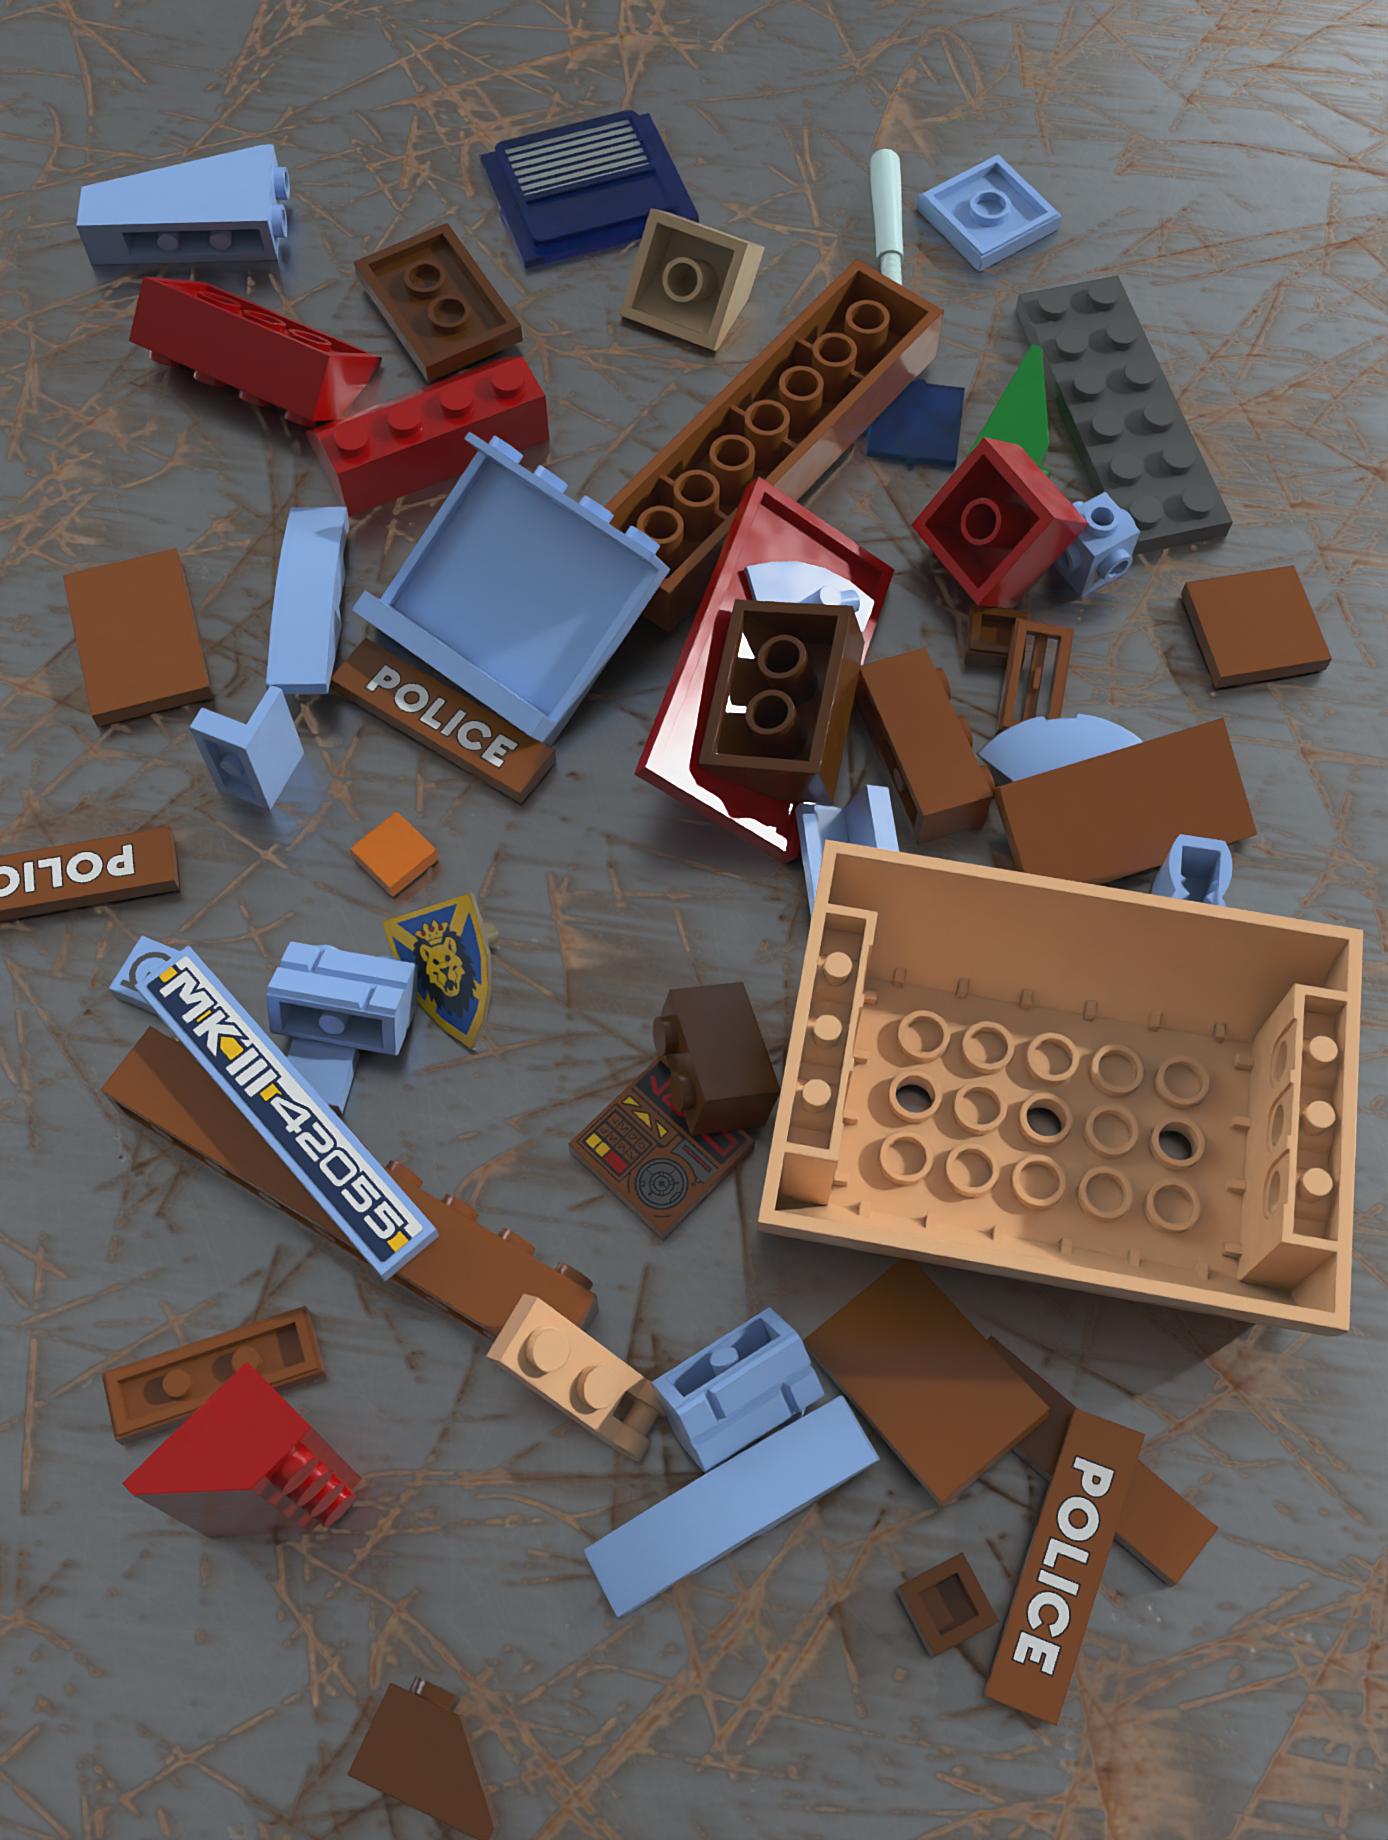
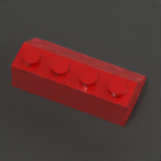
M143 276L129 337L130 342L150 350L149 359L170 367L179 368L181 364L194 369L193 377L196 380L217 387H225L226 384L240 389L238 394L240 399L263 407H270L272 403L286 409L284 414L286 419L308 427H316L317 421L341 418L378 371L382 361V357L200 281Z
M523 356L500 358L306 431L307 438L342 506L347 507L348 517L464 473L478 452L464 439L468 432H471L488 444L495 435L518 452L550 440L546 395Z
M246 1361L122 1484L132 1495L205 1536L222 1537L310 1533L319 1523L326 1528L338 1520L352 1505L356 1498V1494L352 1489L362 1478Z

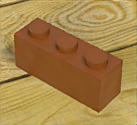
M926 647L860 665L854 696L855 703L916 845L983 826L991 801L995 798L992 790L995 787L992 774L986 765L979 766L972 750L973 738L970 726L964 716L956 715L950 702L951 692L948 678L941 667H934Z

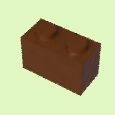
M735 982L670 989L661 1015L654 1019L653 1040L657 1053L660 1056L666 1055L671 1071V1100L676 1111H683L690 1135L765 1126L781 1093V1089L744 983Z

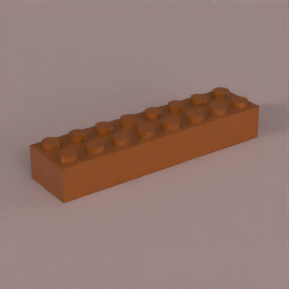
M855 259L604 506L614 515L609 523L624 534L630 526H633L657 542L660 548L655 555L670 568V571L641 612V615L668 633L687 616L704 596L746 486L759 476L794 501H797L936 357L944 310Z

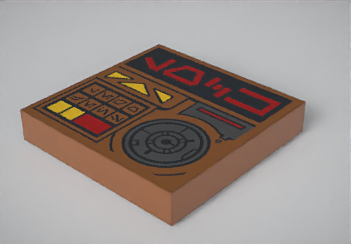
M659 1056L574 1137L568 1145L569 1151L658 1236L664 1239L755 1148V1140L743 1129L691 1136L683 1111H676L671 1100V1071L668 1062L663 1056Z

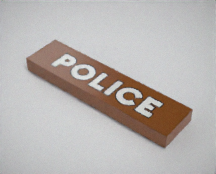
M367 638L359 644L331 676L330 683L334 691L522 804L556 762L554 749L530 737L522 730Z
M170 827L0 855V921L179 890L175 839Z
M1077 1408L1072 1410L983 1692L985 1697L1057 1726L1145 1434Z

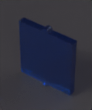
M917 379L916 382H911L870 425L866 456L905 461L908 466H914L916 463L956 467L965 388L928 384L924 379Z

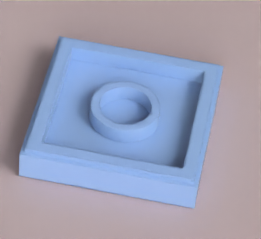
M998 154L920 194L917 202V210L978 272L1057 231L1062 217Z

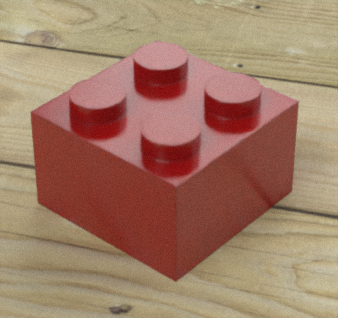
M983 437L911 526L978 606L1013 609L1089 523L1020 445Z

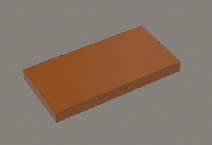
M1224 718L992 788L1017 872L1100 885L1163 865L1173 843L1180 834L1222 840L1226 844L1258 835Z

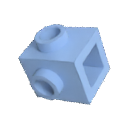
M1106 492L1085 503L1078 501L1072 504L1089 524L1053 563V566L1080 597L1126 573V570L1133 561L1131 556L1141 532L1136 527L1131 515L1126 510L1120 509Z

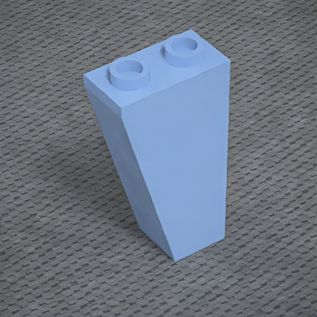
M267 144L81 187L76 227L91 265L278 260L279 238L287 237L286 212L284 205H281L282 200H289L290 197L287 168L278 167L273 144Z

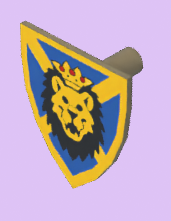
M474 892L382 921L393 956L400 961L417 965V1001L444 1031L470 1049L475 1048L488 1016L492 991L491 953L489 946L497 942L498 930L492 922L482 920Z

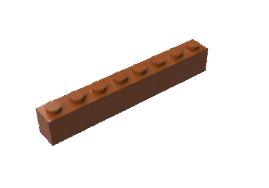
M149 1026L100 1089L115 1109L373 1269L175 1035L170 1038ZM390 1160L386 1167L382 1166L432 1223L439 1234L438 1238L392 1275L389 1280L493 1344L523 1294L538 1297L586 1333L599 1312L597 1296L590 1291L593 1287L590 1279L565 1263L559 1262L554 1270L534 1258L533 1254L536 1249L523 1237L509 1229L502 1228L498 1235L476 1223L479 1217L478 1213L460 1199L445 1194L440 1201L420 1189L423 1181L400 1163Z

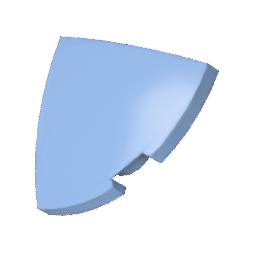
M1075 714L1073 718L1049 720L1039 716L1020 722L999 733L987 742L976 755L1007 783H1011L1143 741L1120 725L1091 715Z

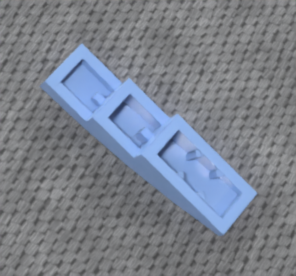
M347 507L290 508L275 586L266 676L267 690L272 685L282 689L283 694H328L342 628L339 605L346 577L343 554L350 527Z
M839 1396L701 1476L584 1549L583 1552L617 1618L628 1615L684 1578L699 1573L750 1539L765 1534L875 1464L880 1458L845 1398Z

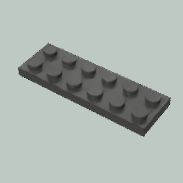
M1118 275L1019 294L1016 312L1030 344L1042 348L1044 377L1095 495L1098 496L1106 492L1120 509L1126 510L1131 515L1136 527L1141 531L1132 555L1227 536L1233 523L1231 516Z

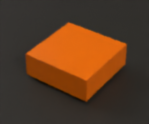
M397 811L350 848L353 859L392 897L439 860L437 849Z

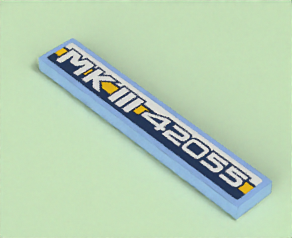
M189 945L134 985L145 1001L384 1282L439 1237L437 1229Z

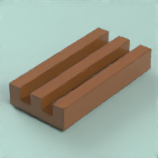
M1016 618L1012 628L995 735L1013 725L1036 717L1048 638L1058 640L1046 720L1061 718L1074 628ZM1026 635H1032L1035 638L1022 720H1013Z

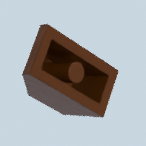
M415 1676L409 1690L390 1682L347 1775L477 1840H496L501 1825L468 1720L450 1710L456 1695Z

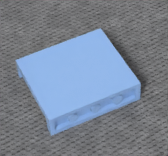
M468 432L464 439L478 452L381 599L364 590L352 610L530 737L551 747L670 571V568L655 555L660 545L633 526H630L625 534L609 524L614 517L610 511L586 495L583 496L578 504L563 494L568 485L541 465H538L534 473H531L519 465L523 455L494 435L488 444L471 432Z

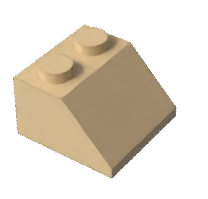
M651 208L619 315L711 350H717L748 301L765 247L672 213Z

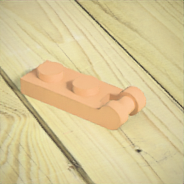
M527 1294L522 1295L486 1355V1358L610 1447L637 1462L641 1461L651 1443L646 1436L657 1416L661 1418L666 1416V1412L661 1407L651 1386L652 1381L646 1379L538 1297ZM625 1395L633 1401V1404L623 1422H620L612 1415Z

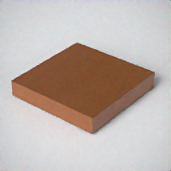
M1294 565L1185 583L1181 596L1215 688L1323 671L1330 664L1332 657Z

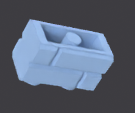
M290 942L281 959L280 967H277L267 987L266 997L270 1032L398 1056L406 1036V1029H409L417 1008V965L400 961L392 956L375 957L341 951L330 945L313 946Z
M770 1307L651 1382V1386L661 1407L666 1412V1417L677 1440L704 1473L747 1450L748 1445L775 1427H785L802 1417L807 1406L825 1395L814 1369L810 1366L811 1361L801 1338Z

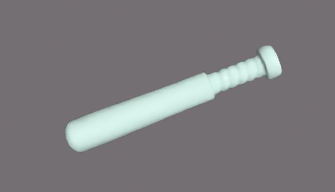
M880 149L871 156L869 162L877 264L881 267V274L902 285L901 264L904 261L900 159L893 150Z

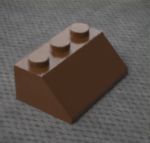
M735 599L698 764L701 769L774 800L833 805L865 645L853 606Z

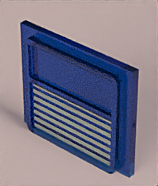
M625 110L501 141L496 144L494 152L479 155L481 167L499 207V213L503 216L525 269L642 239L651 208L699 223L697 210L649 113L638 115L635 111Z

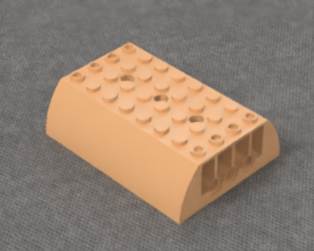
M825 839L758 1217L757 1232L1326 1337L1340 1336L1349 1331L1363 930ZM905 1085L920 1086L930 1095L932 1106L926 1111L919 1113L907 1111L898 1103L896 1092ZM1039 1107L1053 1111L1061 1122V1132L1053 1136H1043L1036 1133L1027 1122V1112ZM1164 1131H1176L1183 1134L1191 1144L1192 1156L1185 1160L1169 1157L1160 1147L1159 1134Z

